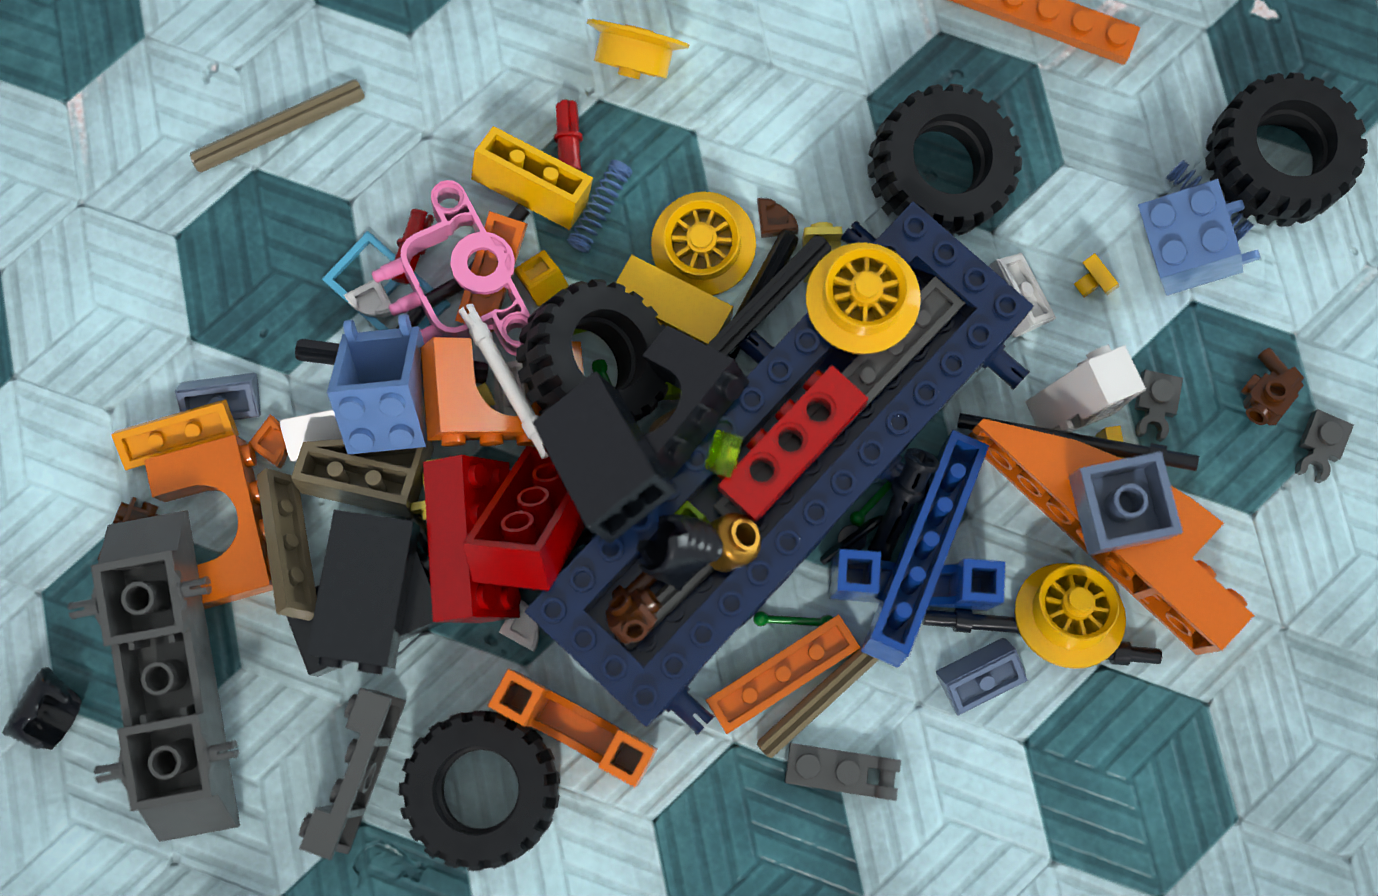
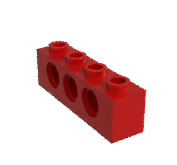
M831 365L824 374L817 370L802 387L806 393L796 403L790 399L776 413L774 417L778 422L768 433L761 429L746 446L750 452L740 462L735 458L731 460L718 475L722 480L718 484L719 492L754 523L766 513L866 406L869 398L834 366ZM813 404H821L828 409L829 417L821 422L813 421L807 415L806 410ZM793 433L800 438L802 445L798 450L788 452L780 447L778 439L783 434ZM756 463H767L773 469L774 475L768 481H756L750 474L751 467Z

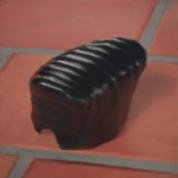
M688 515L659 516L657 539L654 541L644 539L640 540L637 544L636 550L642 554L643 559L647 563L639 564L638 566L644 573L681 591L686 582L693 577V574H696L713 561H717L722 556L724 545L716 530L706 521Z
M49 667L41 668L35 679L28 685L21 700L18 701L17 707L13 709L12 714L8 717L7 724L2 733L5 736L17 739L18 742L30 745L34 749L52 750L73 725L80 711L82 700L62 680H59Z

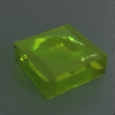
M717 429L704 465L705 469L730 478L732 471L738 463V452L743 437Z

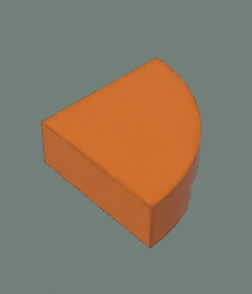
M270 414L249 443L254 451L281 469L288 453L280 422Z

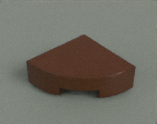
M757 198L761 238L778 236L782 230L798 234V224L792 213L772 199Z

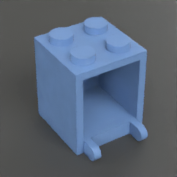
M1218 179L1138 204L1166 296L1243 273L1244 264L1261 258L1258 250L1241 254L1229 214L1239 212L1245 209L1243 200L1226 204Z
M408 314L398 316L399 328L357 332L354 320H345L343 323L345 334H342L327 394L348 455L421 448L427 445L420 349L424 345L420 326L412 327Z

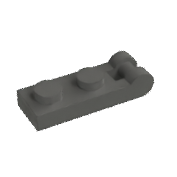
M790 743L784 783L896 801L898 788H894L896 772H900L902 760ZM868 768L880 769L878 785L867 784Z

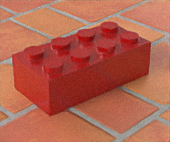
M534 446L525 447L463 542L473 582L549 591L586 526L550 456L541 459L538 450Z
M456 455L423 462L433 622L486 623L520 618L519 605L521 595L518 587L473 582L463 547L466 537L510 472L509 462L467 455Z

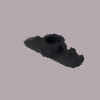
M883 515L869 519L861 526L847 525L843 527L839 532L838 543L820 557L821 563L826 565L832 561L839 549L861 551L866 545L867 534L872 532L881 523Z

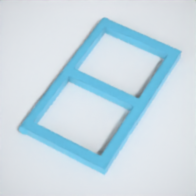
M369 231L365 232L362 238L322 278L348 304L350 303L344 297V294L348 292L334 280L369 243L390 261L395 260L396 257L393 252ZM414 272L420 287L426 293L434 289ZM391 279L384 287L387 295L389 296L401 283ZM445 300L433 309L437 318L450 307V302ZM360 313L378 330H388L376 317ZM425 317L418 326H420L421 330L431 324L427 317Z

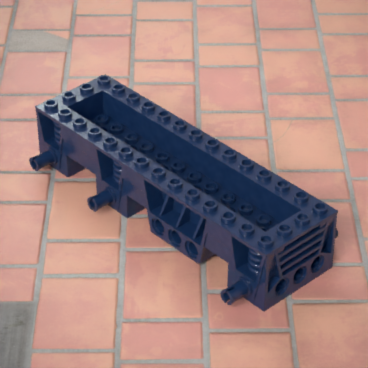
M912 202L877 239L863 228L858 221H855L851 225L852 228H848L844 232L841 240L847 244L873 243L894 251L911 267L917 278L920 291L936 276L965 304L755 523L761 537V549L757 557L749 564L736 568L734 571L722 572L714 569V572L630 651L626 650L616 640L614 633L608 627L605 611L613 599L611 592L619 584L625 589L642 572L638 565L647 563L643 559L642 554L636 550L637 544L640 540L654 541L657 539L659 516L675 514L688 501L705 515L710 523L721 517L713 506L724 496L718 490V484L722 481L718 475L724 467L734 458L740 462L750 452L746 446L761 429L768 433L778 422L774 417L787 401L792 399L796 403L806 393L802 387L817 370L824 374L832 365L842 373L860 355L841 350L827 342L813 326L808 312L775 347L761 337L755 329L738 346L740 350H743L758 365L747 376L749 384L745 387L739 398L732 403L717 422L715 428L708 433L692 453L690 459L683 464L670 480L677 492L609 544L596 535L562 572H559L550 590H544L524 611L645 727H649L665 711L669 713L672 710L698 735L705 727L693 717V714H697L706 724L715 717L688 693L690 690L688 686L705 664L738 629L754 616L873 483H876L879 479L883 481L886 478L892 484L893 479L900 476L905 465L901 462L903 459L901 457L902 453L918 433L975 372L978 373L982 367L984 369L988 367L1006 382L1012 390L1030 373L1028 369L1026 370L1003 349L1006 347L1004 345L1005 341L1033 309L1034 305L915 202ZM657 580L649 589L656 594L666 583Z

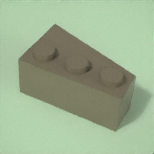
M343 439L303 442L291 480L301 494L413 519L414 513L411 512L410 506L411 503L418 502L423 486V462L431 460L434 446L432 441H427L426 447L348 455Z

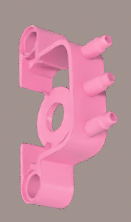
M451 180L441 181L434 186L431 192L432 208L437 224L407 238L401 248V257L380 266L379 269L372 272V277L376 283H379L405 272L406 278L414 292L399 298L397 302L390 304L388 308L391 314L396 316L421 306L431 324L421 329L424 344L433 337L471 338L466 324L458 327H448L439 321L420 287L419 281L410 266V261L417 253L447 240L459 227L465 225L472 226L475 233L468 234L458 241L452 251L450 266L453 277L462 288L474 294L487 295L498 292L503 287L508 289V296L513 304L507 309H494L480 318L482 322L486 323L489 330H494L505 351L516 356V349L523 343L511 339L507 334L514 328L526 326L530 313L511 279L515 267L512 248L503 238L494 233L486 232L465 190L459 183ZM449 198L459 202L453 208H444L440 205L443 200ZM487 250L493 253L498 260V267L495 272L488 276H477L472 273L468 268V259L474 252Z

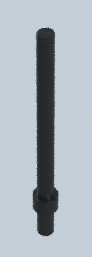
M960 413L957 428L973 430L982 419H987L1074 439L1125 459L1162 451L1165 466L1197 471L1199 462L1198 455L1167 450L1165 445L1151 443L1150 447L964 413Z

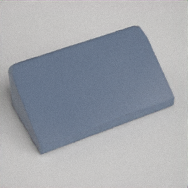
M256 373L182 382L175 390L180 412L226 399L234 420L260 417L261 415Z
M1001 638L936 671L938 680L958 716L1028 681L1016 649L1005 638Z

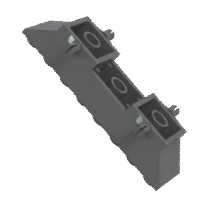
M188 510L110 524L107 526L98 564L91 565L94 582L92 599L70 602L68 604V610L84 608V610L69 612V616L73 620L95 615L101 626L104 647L111 646L124 727L117 729L120 743L118 762L101 766L97 765L94 769V774L111 773L95 777L97 783L121 779L128 793L130 812L139 811L159 842L237 828L240 826L229 759L237 758L239 749L228 751L238 747V744L235 740L226 742L202 595L210 594L212 587L201 588V585L211 584V581L207 576L199 578Z

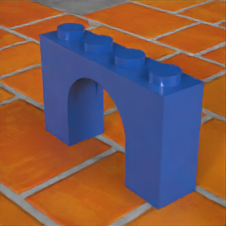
M839 549L831 563L829 599L880 603L895 562L881 560V552ZM964 558L956 564L944 565L928 607L987 611L1003 604L1006 561Z

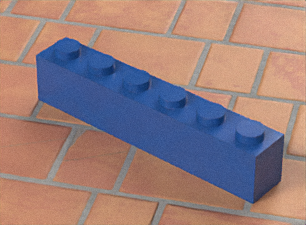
M952 430L942 445L937 456L940 462L939 468L930 475L925 487L927 490L926 496L918 504L860 652L896 668H899L910 655L989 448L988 444Z

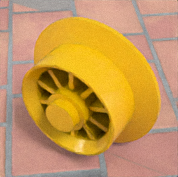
M587 19V24L600 32L594 61L619 68L618 75L639 80L642 73L667 79L673 51L689 49L690 46L686 42L656 34L644 28Z
M713 192L690 193L673 201L657 219L651 238L652 257L657 268L710 295H717L734 287L749 271L756 252L754 227L747 213L732 199Z
M852 243L831 251L815 266L806 288V307L813 326L827 342L847 352L871 354L891 348L909 333L919 313L920 289L911 267L894 251L873 243Z
M1056 563L1042 567L1024 581L1015 600V621L1020 635L1033 652L1054 665L1072 669L1095 666L1109 658L1118 648L1124 637L1126 614L1122 600L1110 580L1101 572L1089 566L1073 563Z

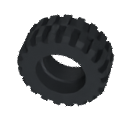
M1290 72L1285 79L1281 73L1268 75L1264 81L1257 79L1249 84L1243 92L1240 91L1217 118L1212 126L1213 132L1208 136L1206 149L1211 151L1205 158L1206 169L1214 171L1210 181L1219 180L1221 190L1224 192L1225 201L1231 203L1243 200L1245 209L1237 212L1238 214L1243 213V217L1246 219L1250 215L1256 216L1257 223L1267 226L1274 220H1277L1279 227L1292 226L1296 221L1302 224L1325 212L1355 185L1356 178L1362 173L1365 166V160L1362 157L1368 152L1367 140L1361 139V135L1366 132L1363 120H1357L1354 115L1358 111L1351 101L1346 103L1340 97L1343 92L1335 86L1329 89L1323 85L1324 80L1315 76L1310 80H1306L1302 73ZM1277 125L1288 128L1298 134L1305 141L1312 155L1313 167L1311 175L1291 176L1273 168L1264 159L1259 150L1256 136L1257 127Z
M940 84L928 86L924 92L917 90L910 94L902 103H899L875 133L876 139L871 143L868 153L873 158L867 166L868 177L876 179V183L871 189L875 198L882 196L885 204L881 208L887 216L892 212L899 216L912 202H915L950 234L956 233L960 236L980 226L1001 210L1009 201L1008 195L1015 191L1019 182L1018 178L1014 175L1022 169V158L1015 156V152L1021 148L1019 136L1011 135L1009 129L1014 124L1009 116L1002 118L997 112L1001 106L993 99L989 103L981 99L983 93L974 88L968 93L963 92V86L958 84H950L944 91ZM926 132L945 133L957 139L966 148L972 160L973 179L971 186L965 192L960 194L945 193L933 188L922 178L915 165L913 154L914 143L921 134Z
M592 279L588 283L579 281L559 291L527 319L528 324L522 328L519 335V341L523 344L516 349V361L522 363L523 366L518 371L520 383L527 384L529 392L526 393V396L531 404L536 401L542 408L539 411L540 415L586 379L573 355L572 337L575 329H583L594 333L611 349L618 370L615 388L619 391L636 422L652 413L658 407V402L664 399L668 391V385L665 380L658 377L642 355L664 330L665 325L660 326L655 318L658 313L652 306L647 308L642 303L643 297L634 291L631 293L625 292L626 287L615 282L606 286V281L600 279Z
M492 711L461 712L430 727V732L424 738H419L412 748L415 751L411 758L405 760L402 771L406 772L404 782L399 783V795H403L405 806L400 808L403 820L408 819L412 829L408 832L414 841L420 840L426 847L424 852L433 859L439 857L445 861L444 865L455 869L465 867L468 868V871H481L486 868L495 869L504 866L532 849L541 840L540 838L545 831L549 829L560 797L558 795L559 771H556L553 762L555 758L551 749H548L542 741L543 738L539 733L527 726H522L501 713ZM475 750L491 751L505 758L513 767L518 780V798L512 812L501 823L489 828H472L459 822L451 814L444 797V782L449 768L458 758Z

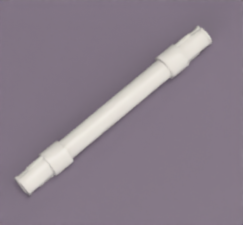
M467 304L466 307L470 314L466 312L464 307L458 313L467 325L469 335L475 345L480 348L517 413L528 439H531L541 459L548 458L545 446L532 423L539 416L534 413L494 343L492 333L478 315L474 304Z

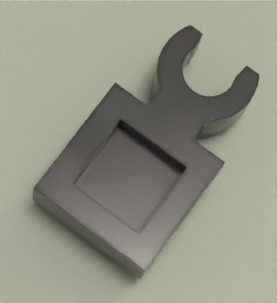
M1145 369L1141 373L1140 378L1146 390L1137 396L1135 409L1145 411V416L1137 423L1135 432L1137 437H1142L1146 434L1147 425L1152 424L1158 431L1156 441L1161 442L1169 433V425L1165 416L1174 417L1177 415L1183 378Z
M1319 409L1313 411L1298 446L1309 452L1306 457L1297 462L1295 473L1298 475L1306 473L1308 465L1312 464L1317 468V476L1314 482L1321 483L1325 481L1331 472L1328 459L1333 462L1341 459L1354 424Z

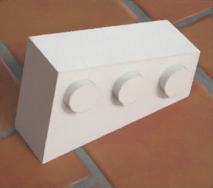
M1105 345L1091 351L1086 355L1087 359L1077 364L1078 367L1025 401L1036 426L1072 432L1114 415L1146 390L1126 346L1123 345L1111 350L1109 345Z

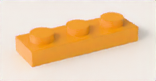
M226 399L117 430L111 434L125 470L145 465L144 460L232 435L239 436Z

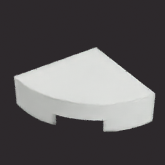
M373 279L344 294L350 305L364 315L370 317H388L392 315L388 308L392 303L381 282L376 283Z
M521 600L519 605L520 618L505 620L499 633L535 652L539 641V625L524 612L529 606Z

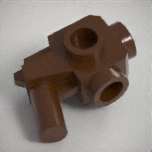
M1267 348L1258 355V359L1271 374L1265 373L1262 378L1254 374L1241 390V393L1247 396L1243 401L1246 415L1253 423L1258 425H1276L1299 396L1298 392L1304 386L1302 383L1304 377L1294 366L1288 369L1271 348Z
M643 571L625 589L619 584L611 592L613 599L605 611L609 629L624 644L642 640L657 621L656 612L662 608L658 598L649 589L658 579Z

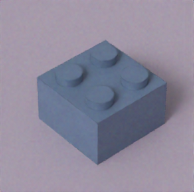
M1162 451L1079 468L1068 476L1088 556L1168 540L1183 533Z

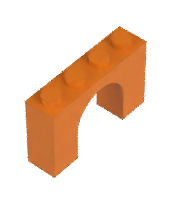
M433 337L420 348L427 441H441L442 446L446 447L464 445L466 440H479L480 446L501 445L504 443L503 440H516L518 446L534 445L521 426L522 422L518 416H509L494 410L481 397L475 382L471 338ZM572 341L575 361L584 374L581 341ZM535 401L531 404V407L536 415L541 416L539 411L542 408Z
M232 435L144 460L153 498L169 502L201 492L221 491L231 499L236 508L238 529L230 547L219 557L197 565L199 578L207 576L211 581V584L201 585V588L212 587L210 594L202 595L204 609L272 591L273 587L258 483L255 480L252 467L257 465V458L251 444H247L245 440Z
M510 669L506 671L488 704V707L522 726L534 728L585 755L599 764L598 768L633 787H637L640 784L658 748L540 683Z

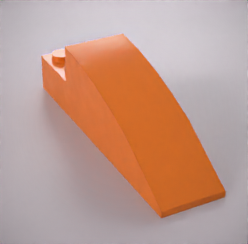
M982 419L968 436L989 445L985 459L1088 554L1068 476L1079 468L1122 459L1074 439ZM1171 486L1183 531L1182 534L1168 540L1090 555V557L1196 655L1223 651L1255 615L1246 608L1248 603L1238 592L1230 588L1225 589L1215 579L1217 575L1210 566L1203 561H1195L1193 559L1195 554L1221 528L1224 522L1195 500Z

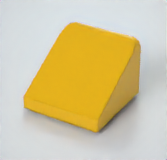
M542 250L514 269V273L537 306H542L543 303L559 291L569 286L561 270L545 250Z

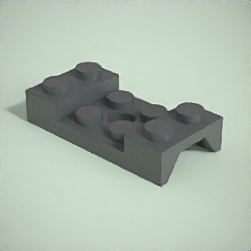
M360 688L358 695L353 694L344 713V717L349 718L345 728L360 733L359 739L354 738L351 741L345 755V762L349 763L344 778H338L331 791L329 801L334 803V805L314 808L313 813L308 812L299 830V837L303 838L299 849L328 860L333 859L335 851L343 854L350 853L406 700L378 690Z

